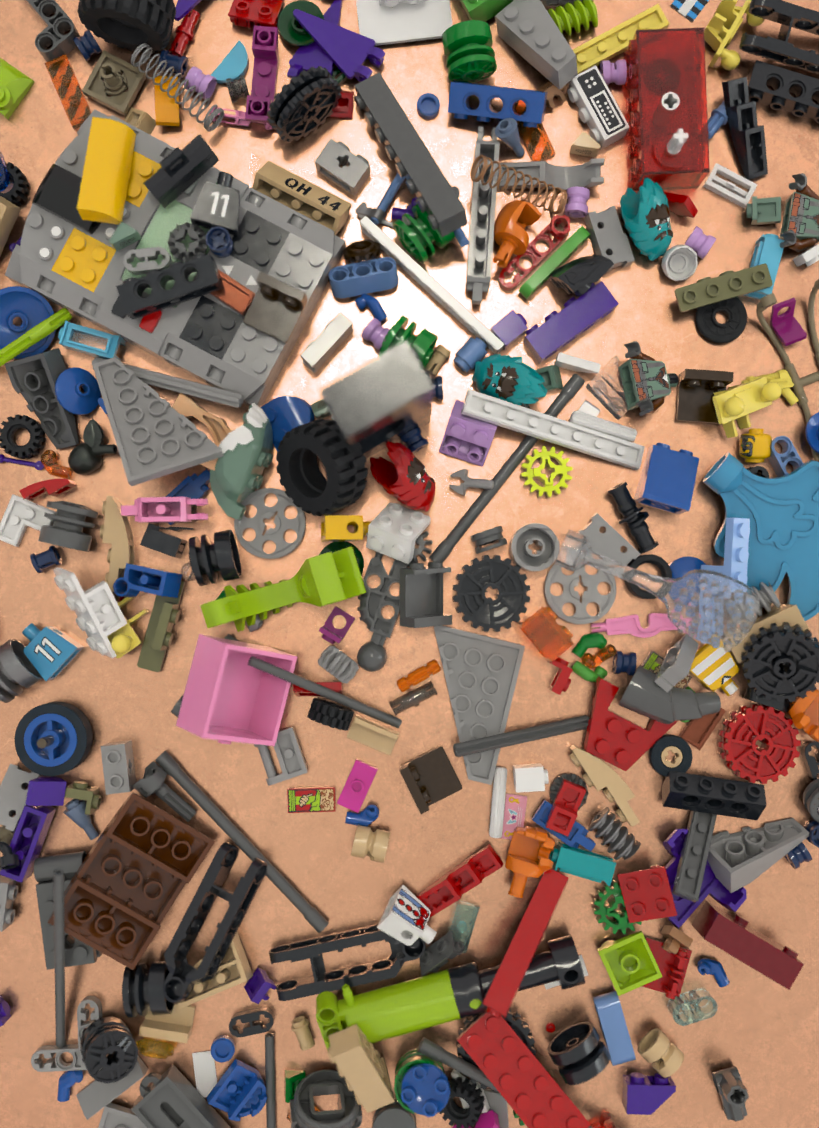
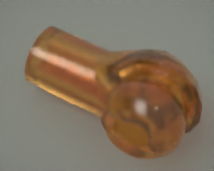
M46 450L41 455V463L47 472L53 476L70 479L73 470L59 465L55 460L57 458L56 453L53 450Z
M609 644L593 655L586 653L582 657V663L587 665L589 669H594L616 655V648Z

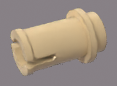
M440 344L438 347H434L435 351L424 368L425 370L428 369L434 376L437 375L444 361L450 358L449 354L451 353Z
M305 1016L293 1019L291 1030L296 1034L300 1049L304 1051L312 1048L315 1045V1041L308 1027L309 1020L305 1019Z

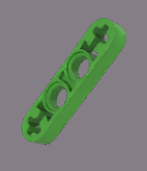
M581 226L518 291L526 299L530 298L550 278L549 275L560 268L586 242L591 234Z

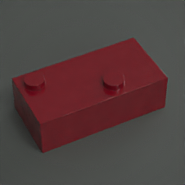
M706 901L692 924L702 938L790 990L804 966L797 958L799 954L787 946H781L748 926L749 921L736 914L733 917Z

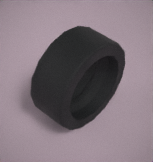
M654 554L641 555L635 560L633 559L627 565L624 573L625 584L628 590L634 596L642 599H656L664 595L672 582V571L669 564L662 557ZM644 563L655 564L662 573L660 585L651 591L641 589L635 582V571Z

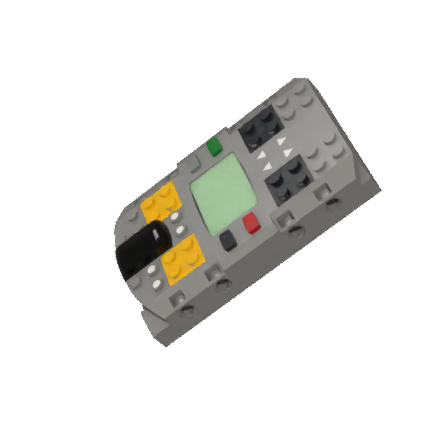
M94 109L80 126L77 132L78 136L64 149L43 178L33 198L31 209L25 221L20 246L16 244L5 276L22 287L38 292L45 299L68 309L73 314L109 333L120 335L128 343L212 387L242 394L244 404L250 406L252 403H255L261 408L329 282V271L337 267L343 255V250L346 248V241L336 236L333 230L249 187L248 184L233 177L231 188L240 191L238 236L230 235L233 241V252L225 258H219L212 254L207 245L205 254H210L214 258L220 271L255 294L259 288L256 279L260 271L306 293L308 301L288 342L284 343L243 322L245 315L239 314L211 294H206L132 320L124 312L116 286L123 284V281L128 278L138 279L146 276V274L134 275L130 273L124 266V255L134 249L162 247L171 256L172 263L179 262L180 260L175 258L169 249L170 232L176 228V225H182L186 222L192 224L190 217L204 183L211 182L217 184L219 172L223 171L211 167L164 208L143 183L162 167L159 163L176 148L113 115L107 116ZM92 117L121 122L130 127L136 134L122 222L137 230L142 238L119 251H116L109 243L110 238L118 227L117 224L82 220L77 210ZM200 227L205 232V234H207V232L210 230L207 228ZM187 233L185 240L180 243H184L188 251L189 244L195 240H191ZM159 254L158 259L150 261H156L158 265H161L162 260L166 258ZM134 257V261L130 262V264L136 268L137 263L145 261H139L137 257ZM198 272L191 273L188 277V281L192 282L196 280L198 277ZM168 281L166 283L165 289H171L174 286L175 281ZM151 288L144 290L143 298L151 294Z

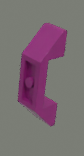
M254 26L252 52L254 55L251 96L247 95L245 120L269 123L267 121L269 118L267 112L271 110L269 108L270 103L275 101L274 96L276 95L278 75V28Z

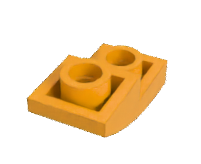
M157 76L154 79L155 82L160 83L162 76ZM173 76L162 84L164 90L168 89ZM178 77L174 79L171 86L178 80ZM178 84L169 90L170 96L175 95ZM154 85L156 125L180 126L179 104L175 103V97L169 98L167 91L163 92L160 89V85Z

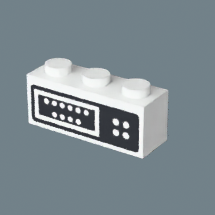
M595 65L575 76L569 83L568 96L571 102L576 103L580 119L583 123H587L590 129V136L600 144V149L625 137L629 125L597 66Z

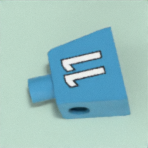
M31 623L22 632L31 641L24 648L23 652L45 681L54 680L84 648L82 644L54 626H46L40 631Z

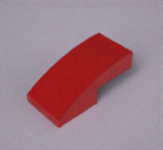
M50 479L34 483L19 491L24 499L32 501L46 492L51 496L58 497L77 485L75 481L69 479Z
M563 779L545 826L565 836H569L578 816V808L587 791L586 788Z

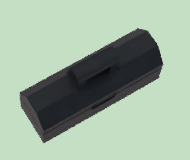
M198 134L181 150L177 147L159 163L162 167L143 184L160 204L166 208L213 167L219 159L202 136Z

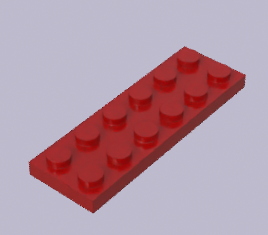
M484 1012L456 1039L528 1128H588L591 1125L501 1015L497 1019Z

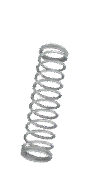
M147 43L139 45L131 56V64L134 67H138L141 73H146L147 79H153L154 85H160L161 91H167L169 98L175 97V103L182 104L183 110H189L190 116H196L198 123L204 122V128L207 131L214 130L221 123L224 117V110L218 108V105L215 104L209 109L205 119L199 121L198 116L208 107L210 98L205 99L199 107L197 114L193 115L191 109L200 102L203 92H199L192 100L190 107L185 108L184 103L194 94L196 86H191L185 93L182 102H177V96L186 89L189 80L185 79L182 81L175 95L170 96L169 90L178 84L182 76L181 73H177L170 81L168 89L164 90L162 84L172 76L174 66L169 67L165 71L160 83H156L154 79L164 71L167 66V60L161 61L156 67L153 77H149L147 72L155 67L160 55L155 54L148 62L146 70L142 71L140 66L150 58L153 49ZM147 47V49L141 55L139 61L137 63H134L138 53L143 48ZM156 56H158L155 63L149 68V65L152 62V60ZM165 62L161 71L157 73L159 67ZM172 69L169 76L164 80L166 74L169 72V70ZM179 75L178 80L171 86L174 79ZM186 82L183 89L178 93L181 86ZM191 89H193L192 93L186 98ZM201 94L200 98H199V99L197 100V102L193 105V103L195 102L196 98ZM218 113H220L215 123L211 127H209L214 117Z

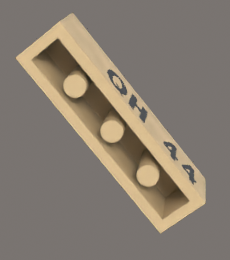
M267 161L256 172L252 187L256 191L333 230L335 235L345 225L352 205L271 161Z

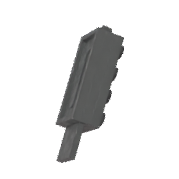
M174 1064L162 1075L150 1073L143 1078L139 1087L141 1095L138 1096L131 1109L147 1128H231Z

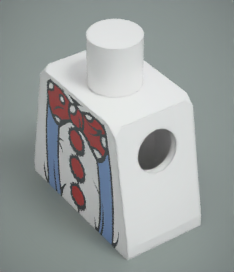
M404 885L389 899L377 926L378 929L407 946H411L418 938L429 944L437 933L427 925L431 914L430 909Z

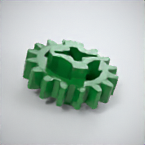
M612 880L611 887L604 883L605 890L603 892L601 890L596 891L600 896L599 899H593L594 904L598 906L593 908L594 914L598 915L596 917L597 922L603 923L602 927L604 930H608L611 927L613 934H616L618 929H620L623 935H625L626 928L628 927L630 930L635 931L634 923H629V919H627L628 915L620 885L615 880ZM621 903L622 906H620V910L617 911L616 909L618 908V904ZM605 915H608V917L613 916L616 922L608 919Z

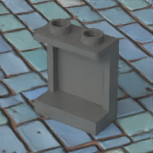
M428 562L426 567H424V563H409V568H400V626L423 628L452 624V615L443 614V573L451 572V567H444L443 562Z

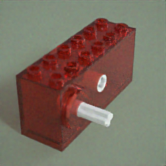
M704 27L636 30L633 39L629 40L628 51L624 52V60H626L628 66L625 89H629V98L626 99V113H630V121L627 122L629 125L627 136L631 138L627 155L632 163V168H629L628 174L629 183H632L633 191H638L639 187L643 186L644 178L647 177L654 183L657 182L663 190L698 188L710 172Z

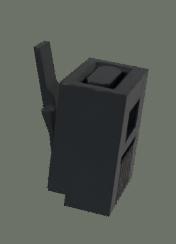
M149 523L140 545L175 558H181L187 541L162 531L166 529L179 532L181 530H194L195 528L172 526L164 528Z

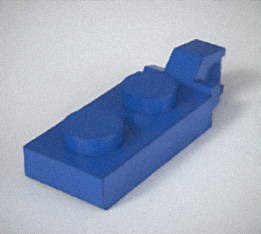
M204 470L199 476L194 473L186 477L166 497L201 499L210 489L207 486L210 483V470Z
M544 799L532 820L570 847L577 849L581 845L591 852L596 843L586 836L589 831L576 820L569 836H565L545 826L553 804Z

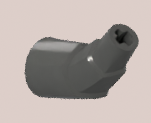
M642 666L638 667L619 703L621 707L664 724H670L674 721L700 719L704 715L718 713L721 709V701L716 692L694 693L693 690L673 687L667 693L654 682L657 675Z

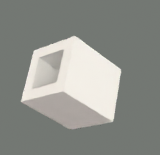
M541 763L513 765V780L516 793L545 791V784L549 783L548 770H544Z

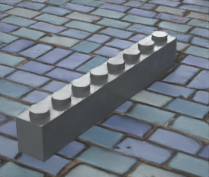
M380 72L356 84L357 96L354 99L359 110L364 109L366 121L370 127L374 125V132L378 141L385 143V151L389 159L396 161L395 167L400 177L405 176L407 179L405 182L411 195L416 194L418 197L416 201L422 212L426 211L429 215L427 219L433 230L437 229L441 237L467 225L466 209Z

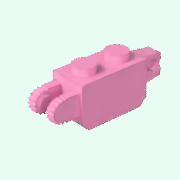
M141 497L134 500V505L121 506V515L135 516V521L141 523L208 520V514H191V505H208V499Z

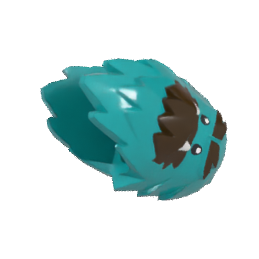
M647 177L644 178L643 186L639 187L637 193L631 188H627L625 195L623 194L621 197L620 207L625 222L624 226L630 233L629 236L632 237L635 246L640 250V254L646 255L650 261H654L658 257L664 256L673 238V231L670 225L667 196L657 182L654 183Z
M495 354L475 363L472 381L476 382L477 390L480 393L516 405L537 403L538 398L545 397L547 394V389L543 385V382H545L544 378L535 369L522 363V357Z

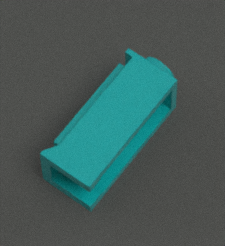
M560 842L551 851L549 859L553 862V869L555 871L558 868L561 872L601 883L604 881L608 886L611 885L617 864L611 857L581 848L576 849Z

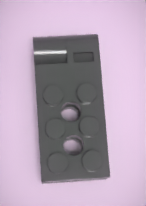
M85 851L40 857L34 861V876L36 881L39 882L36 884L47 970L55 969L54 926L48 923L54 911L53 871L56 869L64 870L65 892L87 856ZM65 933V967L95 963L97 957L102 955L101 952L74 938L72 940L69 934Z

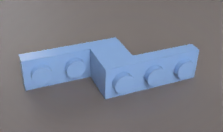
M726 518L724 566L701 565L697 636L721 637L723 590L746 591L750 519Z

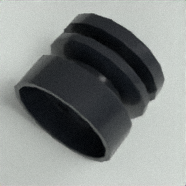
M232 530L215 532L214 544H211L207 535L201 536V542L198 537H191L189 539L190 565L199 586L207 585L208 578L211 584L217 583L218 572H220L224 581L241 578L240 556Z
M166 961L153 962L150 970H148L145 963L136 965L134 970L125 967L122 982V999L124 1012L128 1018H133L137 1015L141 1017L146 1016L149 1006L153 1015L172 1013L174 1003L169 1002L163 994V984L169 974Z
M115 1017L100 1018L89 1025L81 1038L80 1051L89 1075L96 1081L106 1084L117 1082L125 1078L134 1068L138 1058V1048L128 1025L121 1019Z

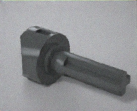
M154 761L145 768L143 779L137 781L132 787L145 798L155 793L187 822L190 821L196 814V810L170 789L168 785L163 783L168 773Z

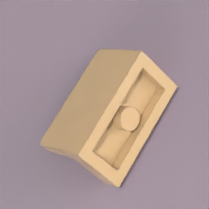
M355 715L347 734V738L387 755H391L396 740L399 737V732L359 715Z
M174 1003L172 1013L164 1015H153L149 1006L145 1020L140 1026L139 1036L187 1044L192 1033L195 1006L188 1005L179 1009L178 1003Z

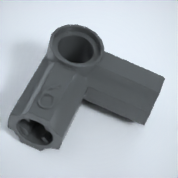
M736 1066L712 1072L713 1081L721 1097L726 1118L734 1121L743 1120L748 1115L745 1102L749 1099L746 1087L742 1083Z

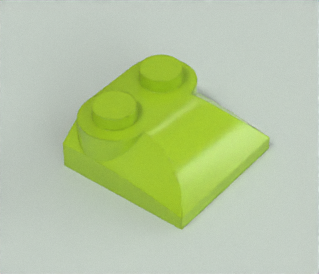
M0 58V115L8 120L35 82L2 58Z
M642 931L616 941L608 940L601 947L597 948L618 996L663 977Z

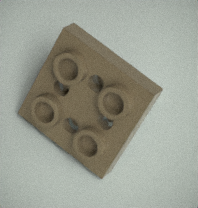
M104 50L82 92L85 96L126 116L146 79V73H141L138 67H134L132 64Z

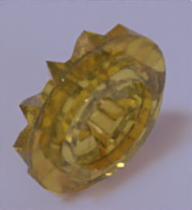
M144 1038L136 1043L139 1053L147 1057L167 1059L168 1056H173L174 1047L167 1042Z

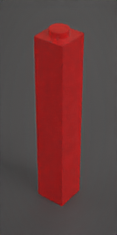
M553 869L543 873L483 1001V1005L487 1007L485 1012L499 1019L500 1015L507 1016L568 884L569 877Z

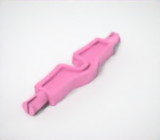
M682 613L648 614V626L642 628L639 616L634 614L605 619L604 623H591L590 627H600L591 629V633L606 632V635L630 634L635 637L647 638L657 635L660 631L684 629V625H698V621H689L691 619H698V616H683Z

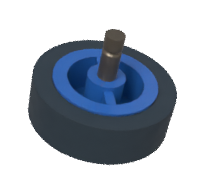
M50 702L31 709L22 717L15 732V748L19 759L29 770L43 776L61 775L79 766L88 756L93 741L92 728L86 715L74 705L65 702Z

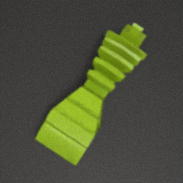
M348 547L333 553L328 552L306 559L297 574L286 581L283 579L276 584L268 581L264 583L265 587L262 588L257 583L250 584L251 591L243 584L236 586L237 592L231 585L225 586V598L200 606L207 629L234 621L237 632L245 628V619L248 626L255 624L256 614L259 615L260 621L267 619V611L272 610L273 614L280 613V607L287 605V608H289L296 602H304L321 607L367 592L353 547Z

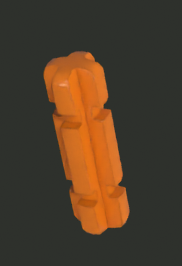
M432 660L427 663V666H422L408 674V677L399 679L397 686L401 692H405L410 689L411 685L419 684L429 678V675L438 673L441 668L436 660Z

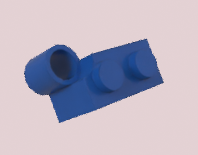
M126 563L124 577H120L114 582L113 590L116 595L121 597L134 598L142 591L178 598L183 574Z

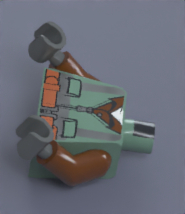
M803 173L792 175L795 182L789 184V189H795L796 192H793L786 200L779 239L785 241L780 243L781 248L788 247L796 252L811 248L819 242V196L807 185V177Z
M637 341L626 343L624 347L627 348L628 352L625 353V358L630 359L619 367L627 408L632 410L640 407V416L653 414L664 403V398L670 395V388L677 386L678 376L676 373L667 374L665 363L655 361L654 358L642 353Z

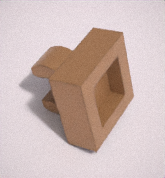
M549 80L535 90L548 92L546 106L549 108L555 107L553 103L555 95L559 101L565 100V95L561 91L563 88L559 90Z
M664 925L660 932L667 938L662 948L670 954L671 952L676 954L680 947L689 948L693 942L692 938L675 926Z

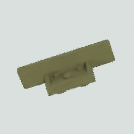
M764 263L736 272L729 270L721 273L719 277L712 279L711 277H705L698 280L697 283L677 288L674 293L680 312H686L770 288L773 283L768 266Z
M181 580L178 598L156 595L138 659V667L154 672L161 671L167 647H170L172 643L173 633L171 632L173 625L177 623L180 610H178L185 585L184 581Z

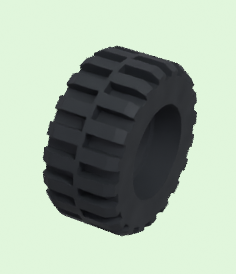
M79 0L77 12L85 28L92 31L98 38L104 39L105 42L133 52L139 45L147 43L152 47V53H157L169 44L176 7L173 0ZM147 47L143 48L141 52L143 53Z
M317 419L287 432L278 446L279 452L276 454L278 465L276 469L281 477L279 480L281 486L285 487V493L288 498L293 499L292 503L297 507H302V511L315 516H327L355 503L365 489L367 483L365 477L368 475V468H365L367 460L366 456L361 452L362 446L360 442H355L349 446L337 423L331 419ZM317 456L324 465L327 479L322 475L318 467Z

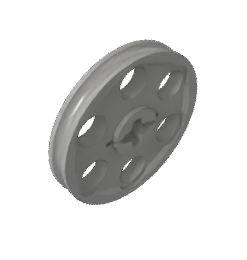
M264 488L252 492L241 504L245 507L247 505H254L257 509L256 515L252 518H247L243 515L240 521L234 519L235 533L240 544L248 552L260 558L276 559L288 555L298 547L305 534L306 519L302 507H297L292 503L293 499L288 498L285 491L280 489ZM275 494L278 499L277 504L273 507H268L264 501L266 495ZM288 506L297 508L298 514L294 519L285 517L284 511ZM275 516L274 523L276 527H270L266 530L267 524L264 521L266 519L270 520ZM247 528H252L256 532V537L253 541L248 542L243 538V532ZM288 529L294 530L297 534L296 540L292 543L284 540V533ZM268 540L276 544V550L272 554H267L263 550V544Z
M584 553L571 554L560 559L548 572L544 584L545 599L551 611L563 621L578 625L589 624L602 618L611 609L616 597V581L610 568L599 558ZM569 562L574 566L572 575L568 576L562 573L561 566L563 563ZM594 562L597 565L598 570L595 575L586 573V563ZM579 575L582 587H586V591L582 592L581 603L578 591H574V587L578 586ZM600 582L609 584V594L601 595L598 592L597 586ZM553 583L562 585L563 593L560 596L551 594L550 586ZM591 602L596 603L599 607V612L596 616H591L586 611V606ZM571 603L575 606L576 611L573 616H566L563 613L562 608L564 604Z

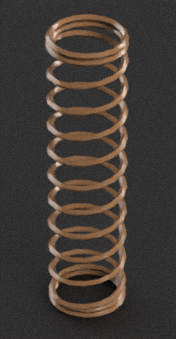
M480 155L472 164L470 170L472 181L478 182L481 180L482 185H486L489 182L491 189L496 186L498 192L505 189L506 195H510L513 192L514 198L520 196L521 201L528 199L529 203L534 204L536 202L537 208L543 206L544 211L550 209L551 214H559L567 203L566 190L559 187L555 188L552 184L547 185L545 181H539L535 177L532 178L529 174L524 175L522 171L516 172L514 168H508L505 164L500 165L498 161L492 162L489 157ZM484 161L482 171L479 174V176L475 179L476 172L481 163ZM493 163H497L499 166L493 172ZM491 166L490 176L486 183H484V175ZM503 166L507 170H505L501 175V167ZM499 169L497 182L494 186H491L492 178ZM509 170H513L515 173L509 178ZM507 172L506 183L504 187L500 190V181L504 174ZM517 173H520L522 177L517 181ZM515 175L514 186L509 193H507L508 184L512 177ZM527 176L530 180L525 184V177ZM523 178L522 189L517 196H515V189L519 181ZM532 180H536V181H537V183H536L534 186H533V181H532ZM531 181L529 194L525 199H523V191L527 184ZM540 183H544L545 186L540 190ZM539 184L537 196L533 202H530L531 193ZM548 186L553 188L551 191H549V193ZM546 188L545 199L539 206L538 198L543 189ZM554 190V194L550 200L549 208L546 209V200L549 194ZM561 192L560 205L558 209L554 212V201L557 195Z

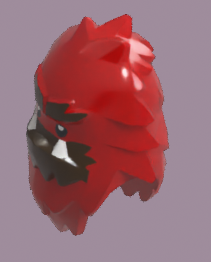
M386 442L385 444L389 450L387 454L393 463L382 457L378 459L370 457V471L373 477L387 493L397 498L399 502L411 507L413 510L422 509L428 512L435 498V480L427 474L425 466L415 457L410 449L398 442Z

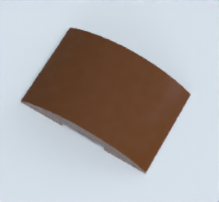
M132 792L104 829L64 892L65 933L134 970L160 929V923L185 884L190 882L215 841ZM54 911L48 920V923L54 926Z

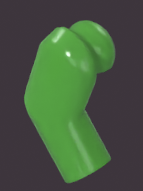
M576 661L572 667L574 673L590 682H596L598 676L604 679L608 674L600 666L596 667L593 672L579 661Z

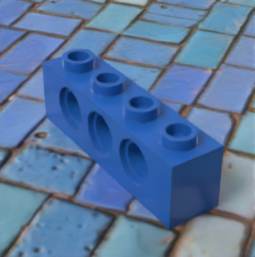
M453 81L450 84L448 113H454V118L468 119V115L477 116V121L491 122V118H498L500 121L513 118L516 121H523V126L537 127V123L541 124L544 122L548 92ZM472 95H476L479 98L480 103L477 109H472L469 106V98ZM494 98H500L503 102V108L500 112H496L492 108L491 104ZM518 100L526 104V112L523 115L515 111V104Z

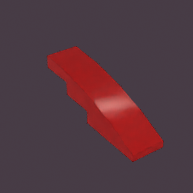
M489 844L451 869L416 897L430 909V917L461 899L464 893L482 883L485 877L500 869L504 863Z

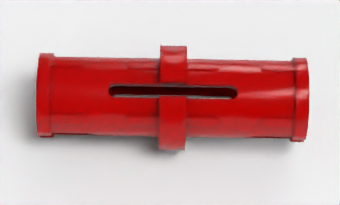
M193 9L192 13L191 11L183 17L180 26L176 27V36L168 50L170 54L182 57L189 41L193 40L194 29L201 17L196 10Z

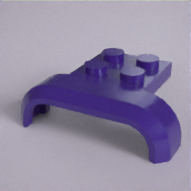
M675 829L663 842L665 849L673 857L665 866L671 892L673 891L685 835L689 832L687 829ZM707 860L698 901L692 902L672 894L677 916L666 918L675 927L680 928L708 895L728 910L736 912L747 899L746 889L742 887L730 893L715 877Z

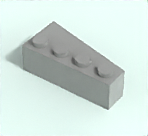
M513 0L495 16L498 36L559 90L578 75L574 51L540 0Z

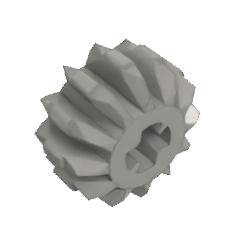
M328 646L318 659V664L342 683H348L353 679L359 669L355 661L335 646Z

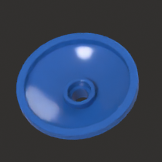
M11 286L0 290V350L54 314L49 302L38 292L21 286ZM15 317L22 319V323L19 326L13 324ZM56 330L14 358L22 359L42 353L51 344Z

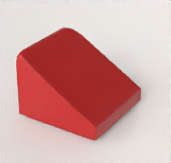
M342 90L340 92L342 94L341 98L337 100L339 103L337 107L333 108V113L329 117L352 119L355 92Z

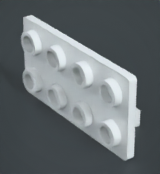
M356 0L359 33L373 39L375 46L442 38L445 30L452 26L450 0Z
M59 567L53 569L56 575L54 581L61 590H64L67 596L65 602L72 611H75L78 617L76 618V623L82 631L85 630L88 636L86 641L93 651H98L101 655H106L112 659L117 655L112 649L107 636L128 623L107 582L102 581L83 591L74 573Z

